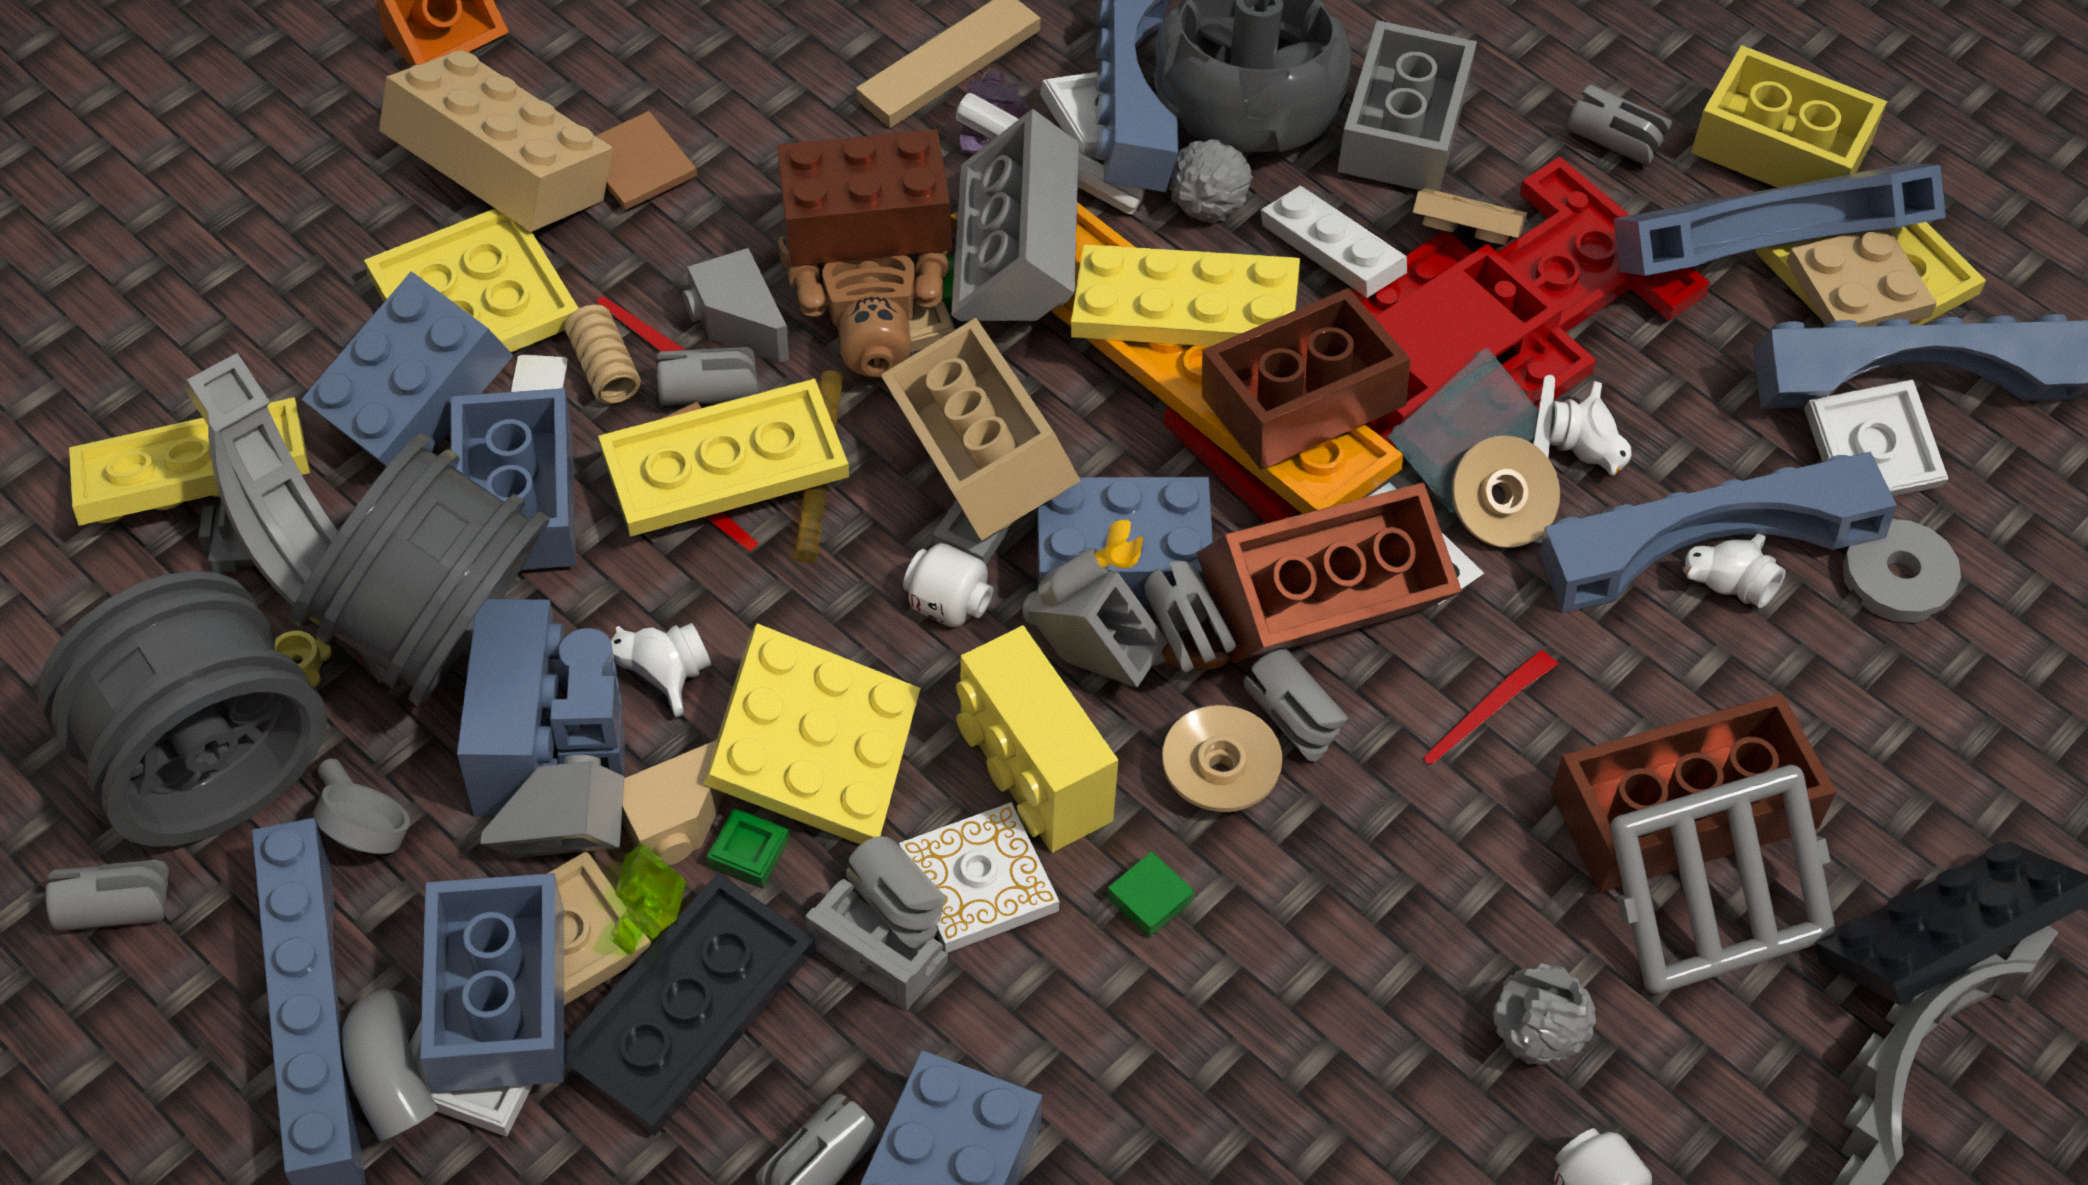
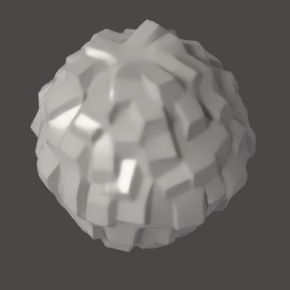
M1210 139L1205 142H1191L1189 146L1181 149L1176 157L1171 173L1172 182L1169 188L1172 192V202H1178L1179 207L1186 212V215L1210 224L1216 223L1219 220L1225 221L1227 215L1235 213L1246 201V193L1253 178L1250 165L1246 162L1242 152L1237 151L1232 146L1221 144L1219 140Z
M1539 963L1535 964L1533 968L1521 969L1515 972L1514 975H1510L1503 982V991L1493 1010L1494 1024L1497 1026L1496 1032L1504 1039L1505 1048L1511 1051L1516 1058L1524 1060L1527 1065H1546L1549 1062L1554 1063L1559 1060H1565L1570 1056L1580 1053L1584 1047V1042L1591 1040L1593 1026L1596 1024L1595 1006L1588 991L1581 987L1577 978L1571 977L1567 970L1559 965L1553 966Z

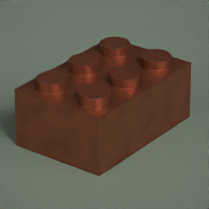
M938 129L777 145L791 266L952 250L950 200Z
M1347 288L1202 350V398L1258 468L1262 470L1406 406L1411 358L1351 290Z

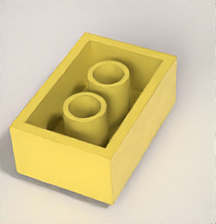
M1741 45L1703 110L1691 154L1777 188L1854 174L1859 169L1872 144L1887 101Z
M1024 625L961 655V681L956 684L957 693L961 700V713L956 716L958 727L966 742L971 747L979 745L987 757L986 764L989 774L998 789L1002 792L1009 790L1018 803V815L1026 831L1032 837L1040 835L1050 852L1053 853L1113 822L1118 759Z

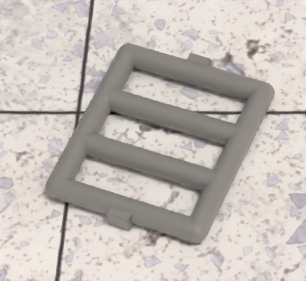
M1787 765L1617 816L1611 822L1610 830L1624 895L1616 897L1621 920L1631 924L1644 986L1652 994L1668 992L1814 946L1816 941L1836 931L1823 870V864L1831 862L1826 838L1816 836L1804 774L1795 765ZM1782 793L1808 922L1777 931L1751 802ZM1726 810L1753 939L1722 948L1695 819ZM1670 827L1698 956L1666 965L1638 836Z

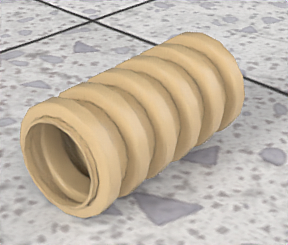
M594 304L584 306L573 312L565 322V331L574 351H576L575 354L587 376L586 378L596 400L603 404H616L632 397L639 389L641 379L624 345V341L620 333H618V328L613 321L609 309L602 305Z

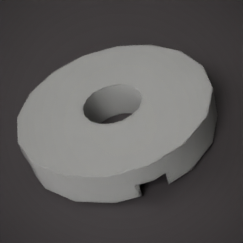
M1892 519L1886 538L1849 546L1842 563L1844 582L1850 592L1854 589L1856 594L1862 598L1861 605L1871 613L1894 622L1917 623L1929 619L1931 614L1937 613L1940 610L1942 612L1950 605L1961 579L1959 559L1950 544L1931 528L1910 520ZM1887 565H1904L1913 572L1915 577L1905 579L1895 576Z

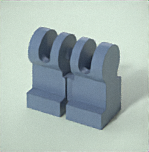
M592 628L578 629L569 633L559 646L567 699H553L551 702L550 720L556 749L558 750L559 763L563 764L564 757L569 755H589L601 759V766L624 776L626 738L622 721L623 706L619 693L620 689L612 643L609 637L600 630Z

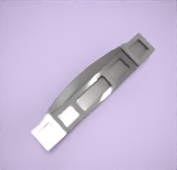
M236 353L187 379L182 387L208 425L210 458L214 478L227 516L240 542L262 575L294 607L308 578L338 531L313 495L289 453L267 407L270 401L239 354ZM359 652L377 681L381 683L387 670Z
M2047 926L1900 1005L1894 1004L1885 1020L1894 1025L1890 1033L1884 1039L1874 1032L1853 1062L1854 1065L1863 1071L1851 1090L1860 1098L1843 1122V1125L1853 1132L1840 1152L1850 1158V1160L1840 1172L1833 1185H1883L1903 1156V1098L1908 1074L1921 1041L1945 1020L1964 1008L1997 994L2010 1003L2058 934V931Z

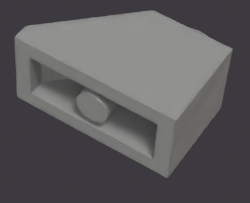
M749 248L687 267L690 289L682 292L684 304L691 321H701L710 341L732 348L748 347L753 350L754 355L777 363L789 360L787 325Z
M569 755L564 757L563 764L540 766L482 831L481 845L514 858L620 848L624 776L601 766V759L589 755Z

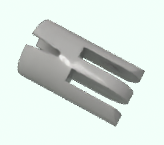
M1592 84L1587 85L1581 92L1585 95L1584 100H1577L1571 111L1567 124L1568 130L1648 167L1654 157L1653 153L1658 150L1663 141V136L1667 134L1672 126V121Z
M748 347L658 352L656 355V370L660 405H691L695 402H698V404H716L758 394L759 387L753 350Z
M1183 560L1169 563L1176 586L1172 587L1160 568H1157L1147 578L1144 589L1151 608L1181 669L1184 672H1188L1194 669L1186 651L1185 644L1177 632L1189 631L1204 663L1216 658L1200 625L1207 617L1226 653L1234 650L1236 643L1199 570L1193 563Z
M1287 649L1270 651L1251 667L1259 681L1255 682L1249 675H1246L1244 678V688L1309 761L1316 762L1323 757L1329 744L1335 740L1340 728L1347 723L1349 718Z
M877 836L859 845L849 858V863L858 876L850 868H847L846 876L849 882L854 885L857 892L900 941L910 948L922 949L937 933L936 925L941 919L943 903L947 897L893 839L887 836Z
M144 860L54 869L48 874L47 879H53L54 882L46 885V907L49 922L56 931L159 922L164 919L169 879V868L164 861Z
M834 1094L761 1167L756 1174V1183L758 1185H836L878 1142L880 1137L878 1128L870 1116L857 1103L851 1101L843 1106L842 1102L846 1099V1096Z

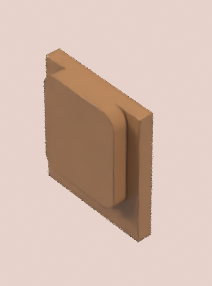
M650 111L596 135V137L613 147L606 187L624 210L697 176V168Z

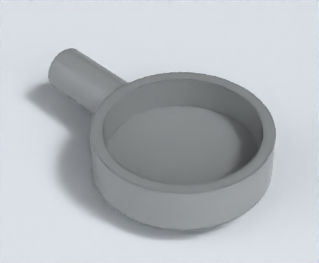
M328 759L322 762L318 768V775L326 787L323 789L313 812V817L318 827L339 844L355 851L386 854L398 850L410 825V818L405 809L395 800L377 790L354 784L337 759Z

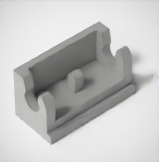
M842 879L829 891L816 908H812L805 916L807 934L815 938L816 951L907 1012L948 962V954L942 951L944 945L932 938L922 949L910 948L900 941L870 905L859 899V895L852 891L854 885Z

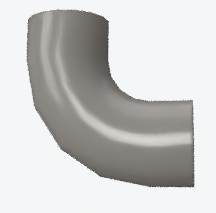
M379 989L369 992L352 1006L343 1025L341 1039L343 1060L351 1086L379 1142L404 1132L438 1110L414 1062L409 1046V1040L416 1026V1014L413 1005L406 996L390 989Z

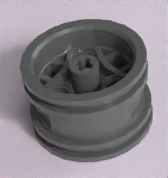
M424 432L416 435L396 455L355 507L308 578L290 616V621L300 628H305L312 621L318 624L319 627L315 638L329 646L339 638L387 670L383 683L395 690L402 682L411 686L413 689L408 700L417 706H421L431 696L472 642L475 615L486 599L503 598L532 554L550 521V518L540 511L529 519L521 513L525 505L523 499L513 494L504 502L458 471L457 466L460 458L449 449L437 457L432 453L435 443L433 438Z
M187 571L166 574L135 584L108 598L83 616L60 639L45 662L38 682V705L47 723L55 732L64 750L79 762L88 764V785L114 830L130 842L150 847L178 846L201 841L230 830L257 815L281 797L303 775L317 755L326 734L327 711L322 697L309 683L306 674L289 656L275 651V636L271 624L265 614L257 607L252 595L237 580L217 572Z

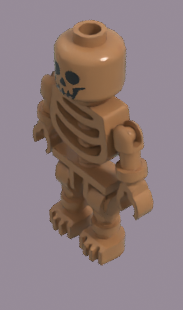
M780 236L778 239L780 261L788 269L787 277L791 287L797 290V301L800 310L805 316L815 318L822 316L826 309H828L832 323L838 326L842 359L851 371L865 377L879 378L881 374L910 357L912 344L909 320L913 317L914 303L916 301L920 307L926 309L939 305L943 293L942 278L946 276L948 270V260L946 257L951 250L920 253L917 257L915 268L914 263L910 259V254L823 263L822 286L818 284L821 275L817 264L791 266L789 248L786 247L785 237ZM915 269H916L917 274L919 275V276L916 278V282H915Z

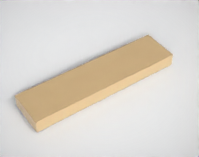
M992 0L856 87V100L887 127L891 128L1039 32L1041 18L1019 0Z

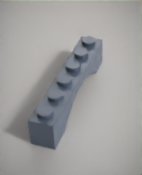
M1099 0L1096 13V27L1102 28L1097 39L1096 59L1102 60L1097 72L1096 91L1103 93H1101L1098 101L1096 125L1104 127H1101L1098 135L1096 159L1104 160V182L1162 192L1167 190L1178 154L1177 117L1160 102L1146 83L1138 65L1136 47L1147 36L1161 27L1169 0Z
M1907 163L1620 217L1613 220L1620 272L1647 276L1693 267L1728 255L1772 245L1845 233L1897 228L1944 219L1946 215L1941 166L1936 164Z
M2062 314L2042 316L2036 318L2033 322H2015V318L2012 316H1996L1974 324H1963L1962 319L1958 317L1937 319L1928 325H1910L1908 319H1890L1882 321L1876 326L1858 327L1857 322L1853 320L1831 322L1823 328H1805L1804 323L1792 321L1772 326L1771 330L1753 346L1761 409L1804 408L1809 400L1828 396L1837 387L1857 375L1884 366L1907 363L1939 364L1969 371L2002 386L2022 401L2072 400L2088 390V320L2067 321V316Z
M1871 451L1852 456L1836 455L1818 464L1796 469L1784 467L1766 476L1744 481L1738 479L1728 480L1714 488L1692 493L1676 492L1658 501L1636 506L1630 504L1620 505L1606 513L1584 518L1568 517L1561 519L1553 525L1545 526L1540 560L1561 613L1616 601L1630 582L1652 563L1679 548L1711 538L1739 534L1757 535L1759 533L1762 535H1776L1804 540L1831 550L1886 538L1897 504Z
M315 818L252 829L285 1174L291 1185H366L360 1130L351 1083L343 1060L342 1025L337 993L333 942L335 906L329 853Z

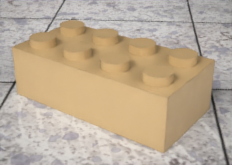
M463 50L453 51L448 55L386 76L379 131L528 231L532 232L603 201L613 147L593 135L588 128L576 124L556 111L551 104L539 100L517 86L512 79L500 75L480 62L475 55Z
M977 318L972 319L881 374V377L981 541L997 531L1007 528L1015 520L1045 502L1055 499L1062 492L1081 481L1056 434Z

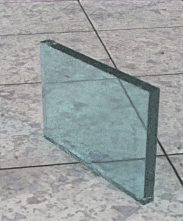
M1487 347L1482 351L1476 352L1474 358L1406 420L1400 425H1396L1388 437L1451 513L1455 511L1452 498L1453 476L1463 455L1475 444L1494 436H1515L1530 441L1535 437L1539 410Z

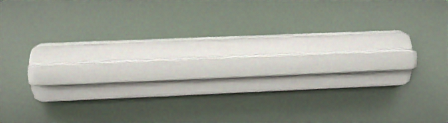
M967 93L962 99L955 117L957 121L992 140L1018 120L1013 115L972 93ZM1078 152L1079 172L1077 187L1127 214H1133L1143 200L1145 189L1104 182V165Z

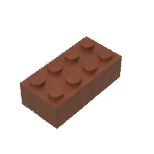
M1424 482L1225 534L1196 553L1209 592L1236 643L1235 649L1230 651L1234 664L1263 656L1277 649L1291 648L1428 609L1462 592Z
M1782 693L1562 755L1550 791L1599 893L1623 886L1610 830L1611 822L1617 816L1787 765H1795L1803 771L1815 829H1819L1837 793ZM1782 793L1751 802L1760 846L1791 837ZM1726 810L1695 819L1703 862L1735 853ZM1670 827L1638 836L1647 879L1679 870Z

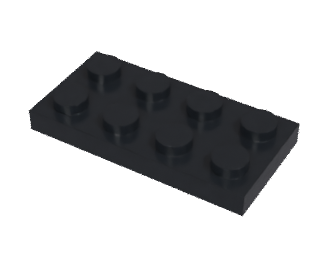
M2010 841L1997 844L1988 848L1984 855L1963 866L1943 871L1937 876L1936 880L1910 893L1893 897L1882 908L1860 919H1853L1843 923L1837 931L1815 942L1819 962L1900 1005L2088 905V875Z
M717 873L564 1043V1071L650 1134L656 1136L816 951L815 938Z

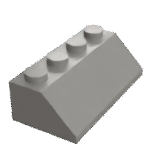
M1034 109L1027 112L961 165L951 316L959 321H971L974 318H977L978 321H1037L1053 308L1064 305L1074 294L1079 142Z

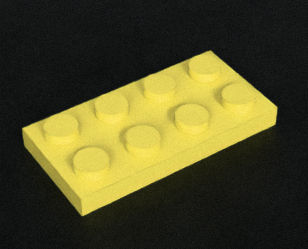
M1083 244L1071 318V337L1213 346L1296 310L1300 258Z
M815 379L598 436L600 449L630 537L849 477L848 461Z
M295 397L270 402L267 406L296 466L302 475L310 473L302 424ZM204 418L69 447L72 507L79 526L93 522L110 523L121 519L124 515L150 509L167 510L180 505L182 502L207 496L220 497L210 458L208 425Z

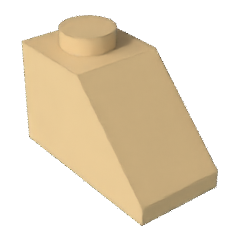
M716 740L624 778L621 823L645 871L661 864H676L688 857L692 851L702 847L725 796L724 792L703 785Z

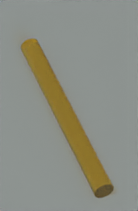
M829 370L822 373L819 390L836 431L843 376L839 372ZM828 483L804 489L795 558L800 562L813 563L818 558Z

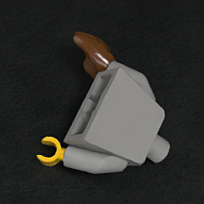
M1118 520L1110 525L1104 548L1097 551L1092 547L1046 574L1041 579L1038 591L1030 593L1024 602L1023 617L1028 624L1037 626L1059 657L1067 663L1127 685L1138 687L1151 667L1165 662L1174 667H1181L1161 626L1158 629L1117 571L1108 570L1107 566L1110 564L1117 568L1133 567L1138 562L1144 537L1140 536L1133 541L1126 542L1130 534L1131 522L1129 520ZM1208 617L1200 625L1216 658L1207 663H1204L1189 631L1177 632L1181 636L1194 669L1192 670L1215 669L1232 661L1230 652H1225Z

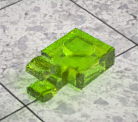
M643 843L625 855L615 895L623 901L627 910L615 924L610 939L629 956L635 952L637 942L643 933L653 940L660 931L677 920L686 884L684 878Z

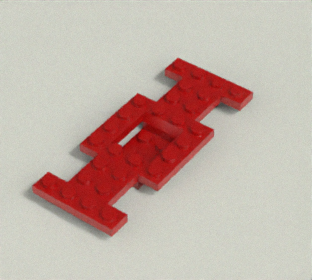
M1561 157L1556 158L1525 178L1520 189V195L1548 219L1500 251L1496 252L1490 245L1486 244L1477 251L1472 252L1451 232L1443 231L1406 255L1407 273L1368 298L1355 289L1351 290L1411 358L1406 406L1370 421L1365 425L1393 447H1398L1434 481H1437L1456 468L1463 455L1475 444L1494 436H1503L1538 412L1545 376L1552 375L1555 378L1554 401L1593 374L1597 360L1566 334L1576 325L1630 289L1667 321L1675 318L1707 294L1710 282L1693 267L1647 276L1620 272L1613 219L1630 215ZM1503 352L1514 356L1441 405L1443 392ZM1171 407L1165 410L1164 425L1266 524L1302 514Z

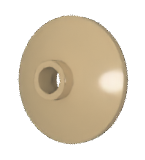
M1494 436L1472 446L1460 459L1453 476L1452 498L1459 519L1473 536L1491 546L1514 548L1535 541L1544 534L1545 526L1553 523L1560 503V486L1552 463L1537 446L1515 436ZM1494 485L1500 486L1505 492L1503 504H1498L1493 499L1492 488Z
M1214 705L1193 710L1181 717L1172 726L1164 741L1162 764L1168 782L1182 798L1206 810L1232 812L1249 808L1269 795L1277 784L1281 773L1282 751L1276 735L1262 719L1241 708ZM1216 764H1222L1227 766L1230 771L1220 772L1211 767Z

